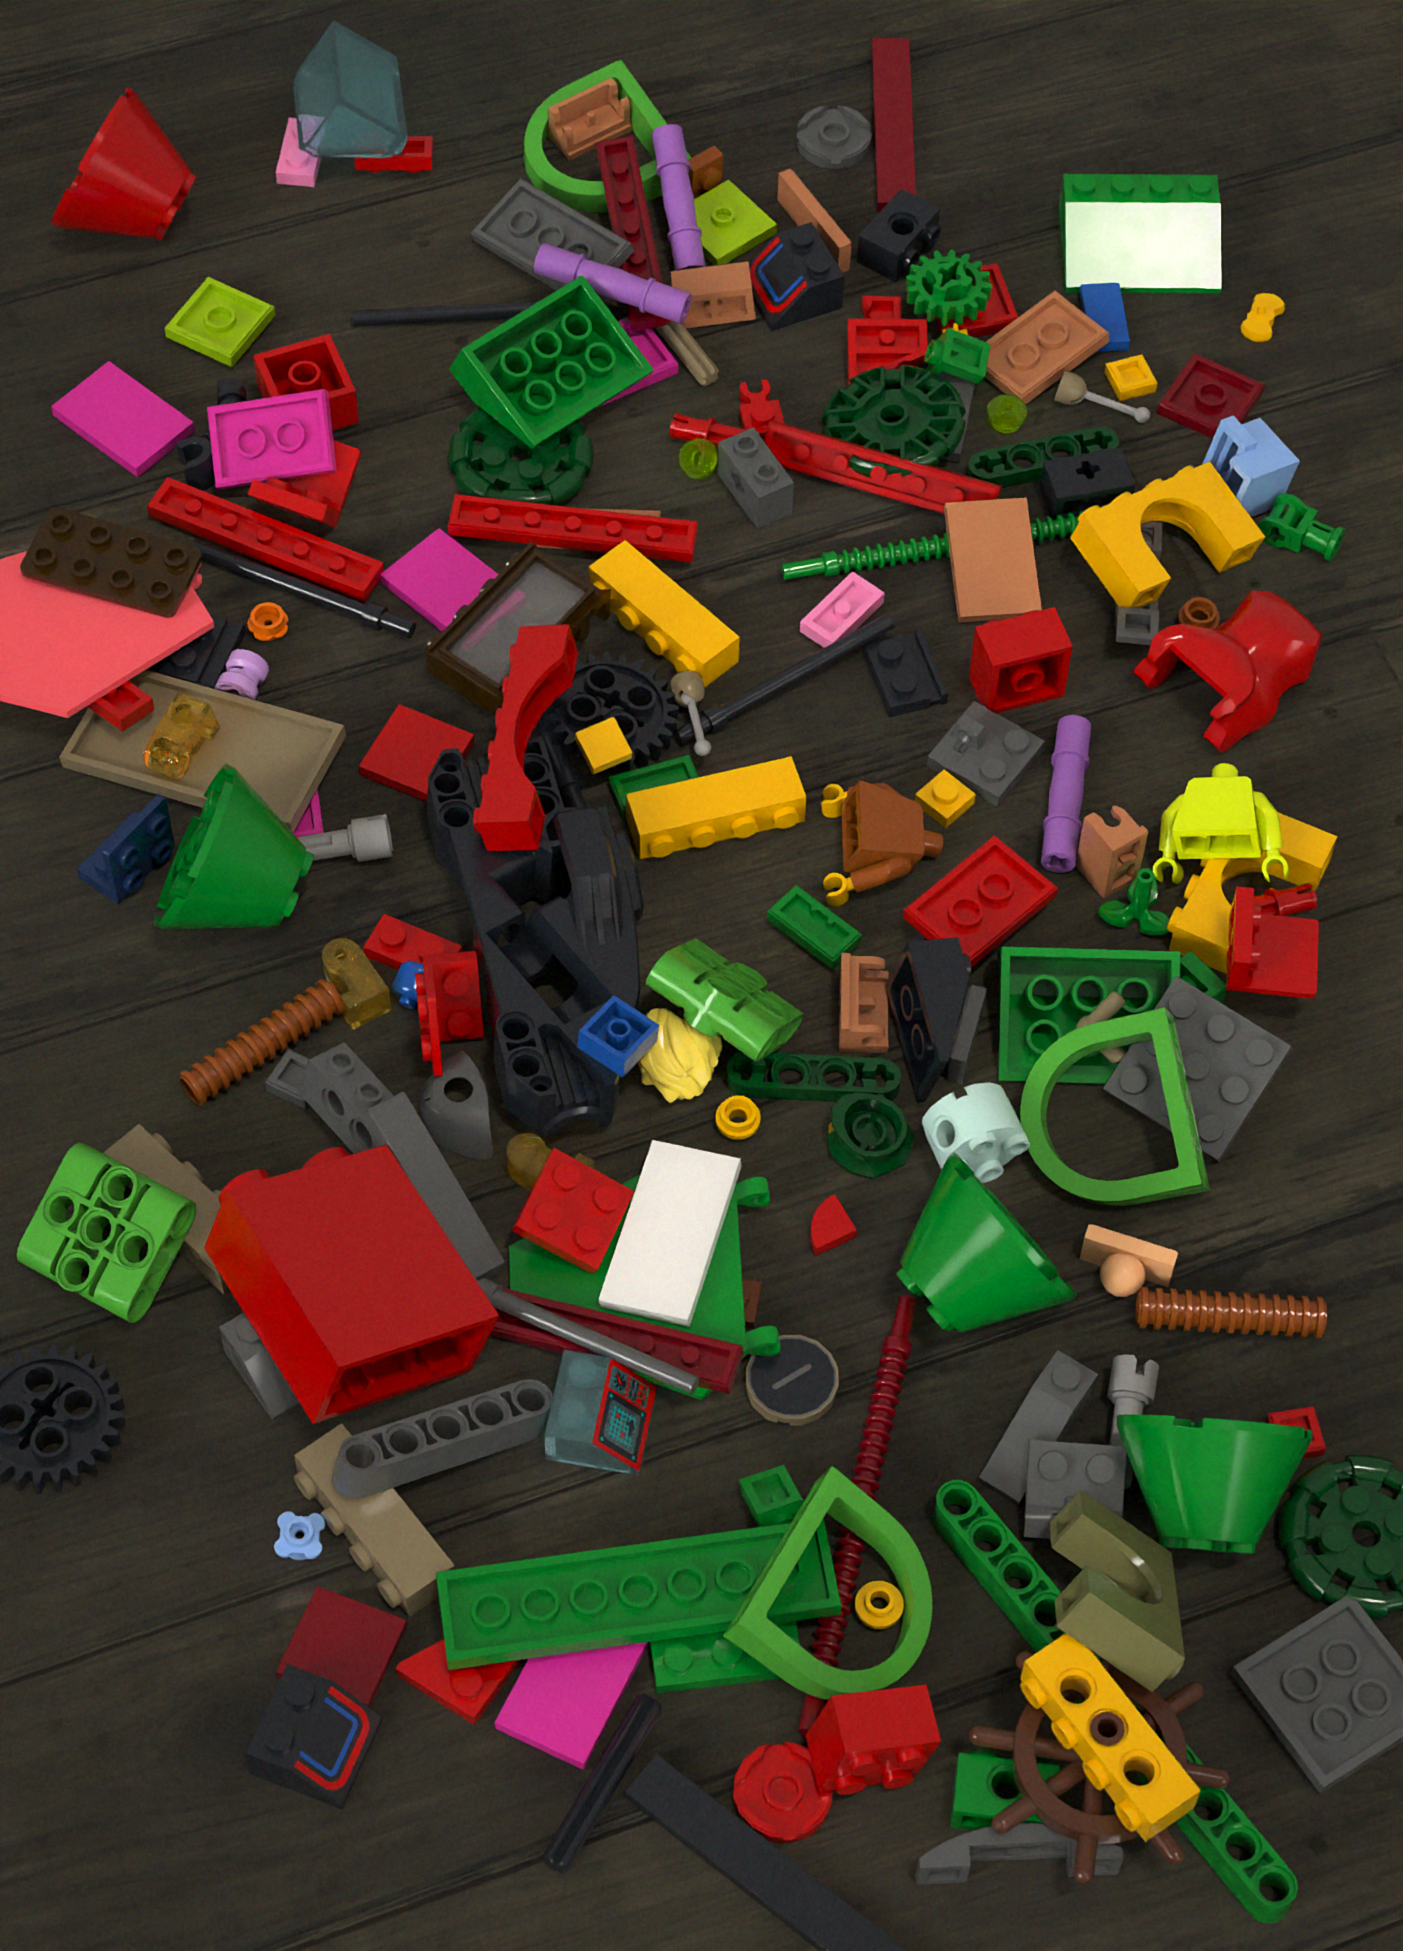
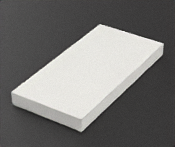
M652 1140L598 1299L600 1307L690 1327L742 1167L740 1158Z

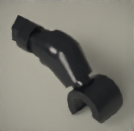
M233 378L217 380L218 405L247 401L244 383ZM208 427L201 437H190L175 444L181 463L186 466L184 475L188 485L202 491L215 484Z

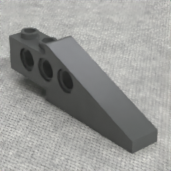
M345 1042L309 1059L301 1090V1096L354 1154L387 1145L474 1278L477 1280L482 1278L490 1280L501 1274L505 1264L503 1257L405 1092L403 1091L394 1096Z

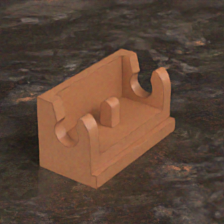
M612 78L548 108L549 139L569 161L596 149L595 143L616 139L632 131L629 100L627 97L620 101L618 100L617 83Z
M749 261L671 271L672 287L692 294L688 315L682 323L685 328L756 319Z
M1112 806L1111 809L1113 818L1117 819L1120 823L1116 827L1106 825L1104 819L1095 812L1084 817L1075 867L1103 899L1130 885L1136 878L1137 872L1141 868L1148 830L1143 825L1139 827L1130 815L1118 806Z
M850 953L841 954L839 976V1052L888 1053V993L885 986L888 981V971L879 970L885 969V959L875 956H850Z

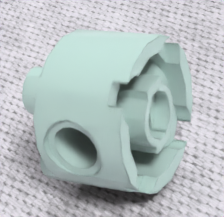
M990 1082L964 1087L967 1095L956 1099L953 1092L946 1095L931 1106L922 1118L925 1136L941 1170L947 1158L955 1152L974 1171V1175L982 1183L992 1181L1001 1176L1004 1172L1002 1166L1030 1147V1142L1001 1085Z

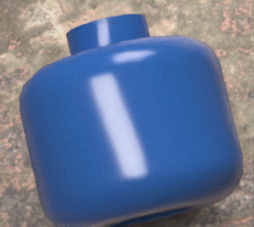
M405 961L400 965L391 988L393 993L400 998L399 1004L414 1010L416 1005H418L415 974L424 973L423 964L415 961Z

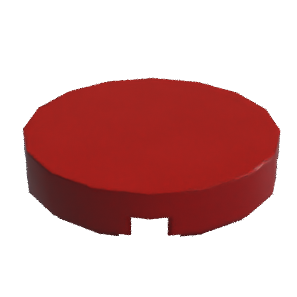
M783 1742V1745L775 1744L770 1746V1744L760 1746L743 1759L734 1778L733 1803L739 1819L767 1841L790 1844L808 1838L823 1825L831 1810L832 1791L819 1792L809 1749L797 1743Z

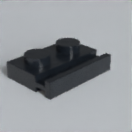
M210 614L214 621V628L165 657L157 673L215 689L214 687L220 675L227 672L225 664L232 651L239 649L246 634L245 623L238 622L237 625L228 623L227 618Z
M921 629L915 630L914 635L904 637V634L870 641L863 645V655L889 718L927 709L930 704L940 702L941 705L947 704L948 692Z

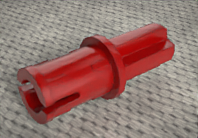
M675 413L673 416L674 420L671 421L669 433L672 439L702 444L704 449L709 450L712 446L718 447V442L744 432L746 429L719 424L716 418L710 417L708 420Z
M1310 883L1277 891L1274 888H1268L1264 891L1263 895L1254 896V906L1261 907V914L1287 916L1315 910L1317 897L1315 890L1306 893V891L1313 888Z

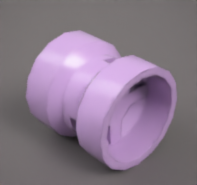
M245 649L234 650L225 664L227 672L220 675L214 688L255 700L258 695L257 686L263 684L269 672V666L261 656Z

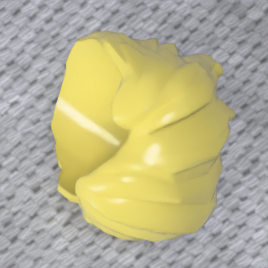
M667 1008L650 1010L646 1017L659 1024L657 1042L638 1061L640 1071L642 1072V1083L644 1085H654L669 1103H672L677 1098L680 1100L684 1098L691 1100L694 1096L701 1095L708 1082L712 1080L714 1067L718 1064V1057L722 1051L721 1036L713 1037L700 1032L685 1019L676 1016Z

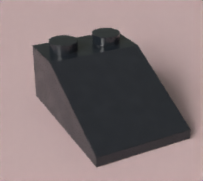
M958 937L907 942L885 985L917 1103L926 1102L949 1061L968 980L971 976L970 959L966 953L963 954Z

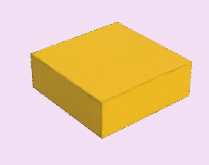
M1142 354L1106 363L1104 373L1119 401L1156 392L1157 381Z
M614 717L575 733L574 739L593 775L632 759V751Z

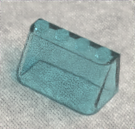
M333 20L300 66L294 80L299 149L312 157L389 158L393 154L398 155L407 143L408 134L406 131L397 57Z

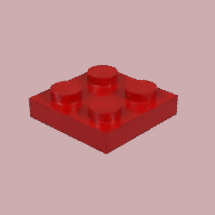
M553 1148L549 1152L511 1231L593 1274L598 1270L635 1191Z

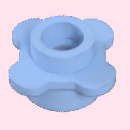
M284 1512L279 1516L277 1524L280 1528V1537L274 1544V1549L278 1556L305 1560L315 1559L322 1553L320 1532L325 1528V1520L320 1514L312 1513L307 1517L296 1516L293 1512ZM298 1532L304 1533V1537L301 1539H297L295 1535Z

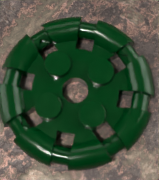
M901 365L900 369H886L885 366L856 375L849 380L851 383L846 388H839L832 395L822 417V422L825 425L822 429L823 435L858 445L861 443L864 447L900 456L904 460L907 458L911 462L934 467L939 465V459L943 455L950 456L957 448L964 434L966 424L962 418L965 415L964 403L955 387L947 380H939L937 373L911 365ZM897 384L901 386V389L887 390L888 385ZM887 417H902L901 420L893 423L884 421ZM927 439L933 442L929 447L924 444ZM852 455L849 461V466L852 470L871 478V470L876 466L886 469L888 475L901 473L902 477L913 472L881 462L864 461L858 459L857 455Z
M481 407L472 411L460 422V432L452 435L448 450L450 471L457 475L455 482L466 495L556 506L565 503L579 492L584 485L583 478L590 475L594 460L591 438L585 436L586 428L580 419L531 449L502 424H498L497 420ZM473 440L482 442V446L475 444ZM571 442L568 446L560 447L562 444ZM517 454H526L531 457L522 462L511 459ZM542 485L543 491L534 493L531 489Z
M1353 1454L1346 1455L1345 1461L1332 1463L1328 1459L1315 1465L1305 1472L1291 1487L1294 1494L1290 1500L1283 1502L1280 1511V1546L1282 1550H1286L1290 1562L1287 1566L1301 1587L1320 1602L1323 1598L1334 1604L1345 1597L1357 1601L1371 1619L1386 1618L1388 1612L1396 1610L1403 1612V1471L1393 1467L1392 1460L1373 1455ZM1349 1479L1352 1486L1341 1494L1337 1482ZM1383 1483L1400 1491L1396 1500L1378 1492ZM1310 1504L1323 1511L1320 1519L1310 1514L1308 1511ZM1359 1528L1368 1529L1375 1534L1378 1544L1373 1547H1363L1356 1543L1352 1532ZM1318 1543L1322 1554L1317 1556L1308 1554L1306 1546ZM1334 1575L1351 1583L1349 1589L1347 1590L1332 1582ZM1388 1579L1392 1591L1382 1593L1377 1588L1375 1582Z

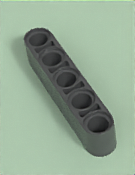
M521 1380L350 1436L340 1445L332 1475L333 1486L338 1493L347 1498H363L533 1441L544 1430L553 1403L552 1392L546 1384L538 1380Z

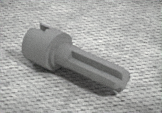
M386 814L352 819L351 824H348V829L297 837L306 847V851L314 854L313 860L352 855L353 858H357L358 862L393 857L392 838Z
M1124 1354L1113 1358L1107 1397L1115 1405L1109 1445L1124 1446L1117 1428V1415H1142L1143 1410L1154 1403L1159 1365L1151 1359L1144 1364L1143 1371L1135 1373L1137 1359L1134 1355ZM1126 1452L1124 1489H1129L1132 1484L1134 1470Z

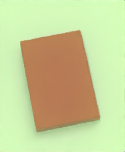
M1053 291L986 341L991 345L985 378L1023 407L1062 378L1065 370L1070 372L1109 342V332L1057 291Z
M1027 498L945 503L944 514L958 623L1004 620L1023 615L1032 610L1041 611Z

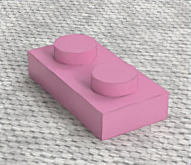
M289 118L276 169L277 184L315 187L328 133L327 121Z
M852 571L800 621V632L825 648L859 628L884 603L885 592Z

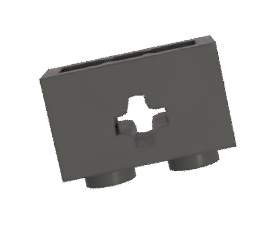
M754 427L718 442L717 474L757 529L792 514L794 482Z

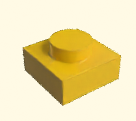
M943 770L915 794V801L922 806L926 814L946 829L975 803L976 794L946 770Z

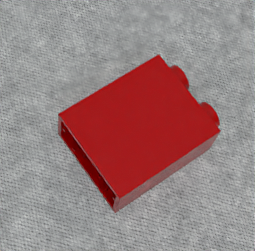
M387 1145L351 1155L342 1147L329 1148L313 1156L299 1170L270 1177L267 1171L255 1169L237 1176L223 1188L218 1199L221 1207L204 1249L313 1424L472 1371L499 1314Z

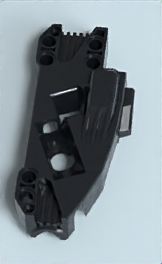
M542 736L530 737L525 751L524 773L535 786L545 814L539 850L487 851L481 833L477 834L475 832L473 815L475 808L481 805V778L483 774L488 773L490 763H485L484 758H478L477 764H473L471 759L466 760L465 767H463L464 759L458 748L442 750L428 776L427 823L434 845L435 858L440 865L448 869V873L465 891L474 921L472 951H476L479 984L494 1035V1068L502 1094V1102L517 1118L536 1133L541 1132L546 1137L556 1135L557 1130L576 1119L587 1118L598 1123L599 1127L609 1126L617 1107L621 1076L577 1047L579 1030L613 995L638 1011L641 987L638 937L635 921L643 916L644 901L637 863L629 837L623 832L615 833L606 806L584 809L575 807L564 808ZM564 859L572 889L567 898L562 899L559 896L548 902L549 897L553 896L556 862ZM533 896L545 902L546 904L532 911L526 923V914L518 904ZM500 933L510 944L498 947ZM568 970L579 984L567 1001L559 1006L550 1008L530 983L540 976L547 975L552 979Z

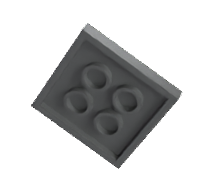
M1175 976L1155 1009L1165 1007L1174 1016L1201 1149L1203 1153L1220 1162L1291 1052L1292 1046ZM1153 1040L1131 1044L1103 1089L1111 1096L1172 1133Z
M1345 1597L1233 1666L1231 1671L1233 1678L1320 1795L1403 1742V1660L1361 1605L1355 1600Z

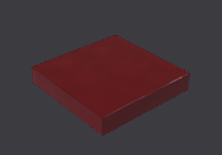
M1194 353L1158 404L1157 414L1213 439L1222 419L1234 415L1243 424L1262 396L1265 384Z
M317 1586L276 1670L277 1679H281L287 1664L334 1681L370 1708L408 1627L407 1620Z

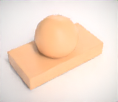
M1089 1224L1084 1237L1080 1260L1101 1266L1099 1276L1107 1292L1117 1297H1128L1137 1293L1145 1280L1168 1287L1178 1252Z

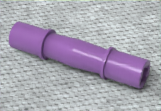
M663 125L652 132L657 162L656 173L661 177L663 203L670 230L667 234V239L671 245L675 271L706 267L701 241L702 230L697 226L695 201L688 175L691 166L687 160L683 130L678 125Z
M547 243L541 245L535 258L534 273L568 284L583 275L598 295L639 307V312H648L682 324L688 315L692 294L657 282L654 278L646 280L619 268L588 260L585 254L581 253L579 255Z
M1078 715L1064 716L1058 721L1055 749L1051 756V764L1054 770L1049 790L1048 816L1043 821L1044 838L1041 865L1045 869L1056 873H1065L1075 867L1078 837L1082 830L1079 816L1084 794V774L1090 762L1088 752L1091 723L1086 718Z

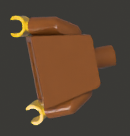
M859 780L855 786H850L848 791L845 792L837 784H829L824 788V801L821 802L822 814L827 818H837L842 815L844 872H849L851 876L845 878L842 874L830 873L825 877L823 881L824 890L840 888V890L826 895L827 903L830 906L839 907L846 903L850 890L855 889L858 893L905 877L923 856L937 858L940 855L943 847V835L924 830L922 806L916 801L903 797L887 783L870 784Z

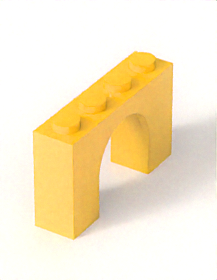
M1211 462L1195 468L1189 465L1177 472L1174 477L1162 481L1160 478L1146 485L1141 491L1134 494L1125 492L1108 505L1101 508L1098 505H1094L1086 509L1078 517L1079 523L1070 537L1118 606L1142 608L1157 601L1171 579L1146 544L1141 533V524L1150 521H1163L1184 529L1195 539L1219 573L1250 560L1265 538L1264 534Z
M1277 812L1283 847L1279 848L1280 856L1287 861L1289 876L1285 880L1284 867L1279 863L1269 866L1268 874L1298 886L1310 883L1313 887L1310 891H1316L1331 861L1337 836ZM1261 850V858L1201 860L1200 866L1205 868L1201 876L1192 875L1183 897L1188 900L1184 909L1176 907L1169 920L1167 930L1173 933L1169 947L1170 951H1179L1182 956L1192 951L1208 967L1227 974L1228 929L1231 905L1223 894L1222 886L1232 877L1243 873H1263L1262 863L1267 858L1266 850Z

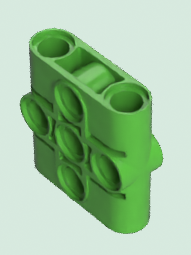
M697 938L664 953L652 968L645 982L647 986L674 1005L684 1008L685 1013L683 1016L685 1020L695 1029L713 1037L722 1035L724 1040L755 1062L784 1046L795 1033L805 1015L773 991L769 992L766 990L767 981L757 971L742 963L729 964V960Z
M79 1142L73 1145L63 1158L20 1241L17 1259L20 1263L55 1281L65 1290L77 1293L129 1323H136L146 1314L194 1222L197 1205L191 1199L151 1179L148 1175L126 1166L83 1142ZM132 1181V1193L128 1198L124 1199L125 1187ZM74 1203L73 1216L66 1221L67 1209ZM110 1223V1235L105 1241H103V1230ZM148 1243L147 1256L140 1262V1249L144 1244ZM89 1265L88 1278L82 1283V1270Z

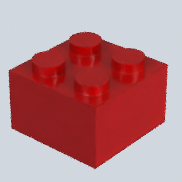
M330 334L253 355L257 388L262 399L325 389L328 391L332 430L359 423L356 390Z
M1055 607L1041 611L1032 610L1023 615L1000 621L991 620L975 627L969 680L980 704L991 712L997 714L1064 697L1073 645Z
M927 1685L833 1695L805 1735L819 1792L837 1790L839 1795L854 1794L871 1785L884 1784L886 1789H897L911 1784L941 1743Z

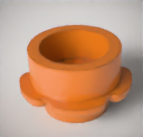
M261 603L252 610L251 617H249L247 623L250 632H254V637L260 641L279 639L288 630L286 625L288 623V616L275 603Z

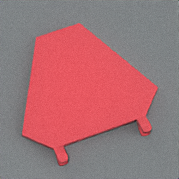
M27 551L0 559V701L69 718L214 628L212 617L195 592V589L199 588L202 583V575L197 573L201 563L176 614L171 618H165L24 577L20 565Z

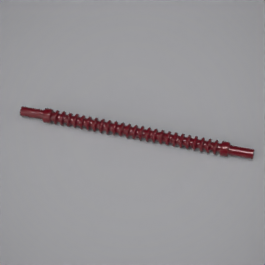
M908 1295L899 1297L891 1334L885 1337L881 1350L883 1356L879 1359V1364L882 1368L876 1371V1376L879 1380H876L873 1384L876 1392L871 1394L870 1399L873 1404L868 1406L870 1416L865 1418V1424L868 1426L862 1431V1436L865 1440L859 1443V1448L863 1452L858 1453L856 1456L860 1464L854 1466L853 1471L857 1476L851 1479V1482L875 1502L877 1497L873 1492L878 1491L880 1487L876 1480L882 1477V1471L879 1468L885 1465V1459L882 1456L888 1452V1447L885 1443L891 1440L888 1431L893 1429L894 1424L891 1419L896 1417L894 1407L899 1404L897 1395L902 1392L899 1384L905 1379L902 1372L907 1369L905 1361L909 1359L912 1349V1343L908 1339L917 1300ZM845 1526L839 1528V1534L843 1538L836 1541L839 1551L833 1554V1559L837 1562L833 1564L841 1602V1614L818 1618V1622L822 1627H818L815 1630V1635L819 1640H815L812 1643V1648L816 1652L811 1654L819 1661L834 1668L839 1665V1661L834 1656L842 1652V1648L837 1643H841L845 1639V1635L840 1630L847 1628L848 1623L844 1617L849 1616L851 1612L850 1608L846 1605L851 1604L854 1599L849 1592L856 1590L857 1586L852 1579L859 1577V1571L855 1567L862 1564V1558L858 1554H862L865 1551V1546L861 1543L864 1540ZM806 1694L798 1726L800 1734H807L822 1711L825 1699Z

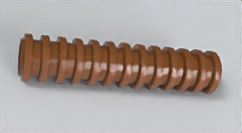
M320 979L316 983V988L310 986L305 990L304 996L301 994L296 995L293 998L294 1003L285 1002L282 1005L281 1011L275 1009L271 1012V1018L264 1016L260 1019L259 1026L252 1024L248 1028V1033L240 1032L237 1035L236 1041L228 1040L225 1043L226 1048L217 1047L214 1050V1056L207 1054L202 1058L203 1063L195 1062L191 1065V1071H181L179 1073V1080L183 1090L195 1104L205 1105L207 1097L214 1099L219 1095V1089L226 1091L230 1088L231 1081L238 1083L242 1079V1074L248 1076L253 1072L254 1066L262 1067L265 1064L264 1059H274L276 1051L283 1053L287 1050L288 1043L295 1045L299 1041V1036L305 1038L310 1034L311 1028L313 1030L319 1029L321 1021L326 1023L331 1021L333 1013L340 1015L344 1011V1005L338 991L331 983Z
M1141 1287L1136 1298V1324H1138L1139 1329H1145L1148 1324L1153 1325L1154 1330H1160L1162 1325H1166L1168 1330L1172 1331L1176 1329V1326H1182L1183 1331H1190L1191 1327H1196L1198 1332H1204L1205 1328H1211L1212 1333H1218L1220 1328H1222L1228 1334H1233L1235 1329H1240L1241 1334L1246 1335L1249 1333V1330H1255L1256 1335H1263L1264 1331H1269L1271 1336H1277L1279 1332H1284L1285 1337H1291L1295 1332L1302 1338L1307 1337L1308 1333H1313L1314 1338H1322L1326 1330L1327 1306L1323 1297L1319 1296L1315 1297L1314 1301H1309L1308 1296H1301L1300 1300H1295L1293 1295H1287L1285 1299H1280L1279 1294H1272L1271 1298H1266L1263 1293H1258L1256 1298H1251L1250 1293L1245 1292L1241 1297H1236L1235 1292H1228L1227 1296H1222L1220 1291H1214L1212 1295H1207L1206 1290H1200L1198 1295L1192 1294V1291L1189 1289H1185L1183 1294H1178L1177 1289H1170L1169 1293H1163L1162 1288H1155L1154 1292H1149L1147 1287Z

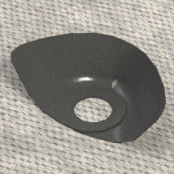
M458 1050L442 1060L443 1076L434 1077L432 1070L422 1085L417 1099V1114L433 1141L443 1148L465 1157L487 1160L492 1158L494 1152L486 1087L478 1068L463 1050ZM454 1078L467 1079L473 1086V1093L469 1099L463 1102L451 1101L444 1094L446 1083Z

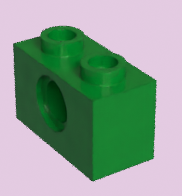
M981 1749L971 1750L968 1754L959 1753L955 1769L950 1828L975 1831L992 1827L993 1817L1022 1797L1015 1780L1012 1759L998 1758L996 1753ZM1035 1756L1043 1781L1059 1772V1765L1048 1764L1047 1760ZM999 1784H1006L1011 1786L1018 1796L1013 1799H1002L994 1793L992 1788ZM1035 1814L1022 1822L1045 1824Z

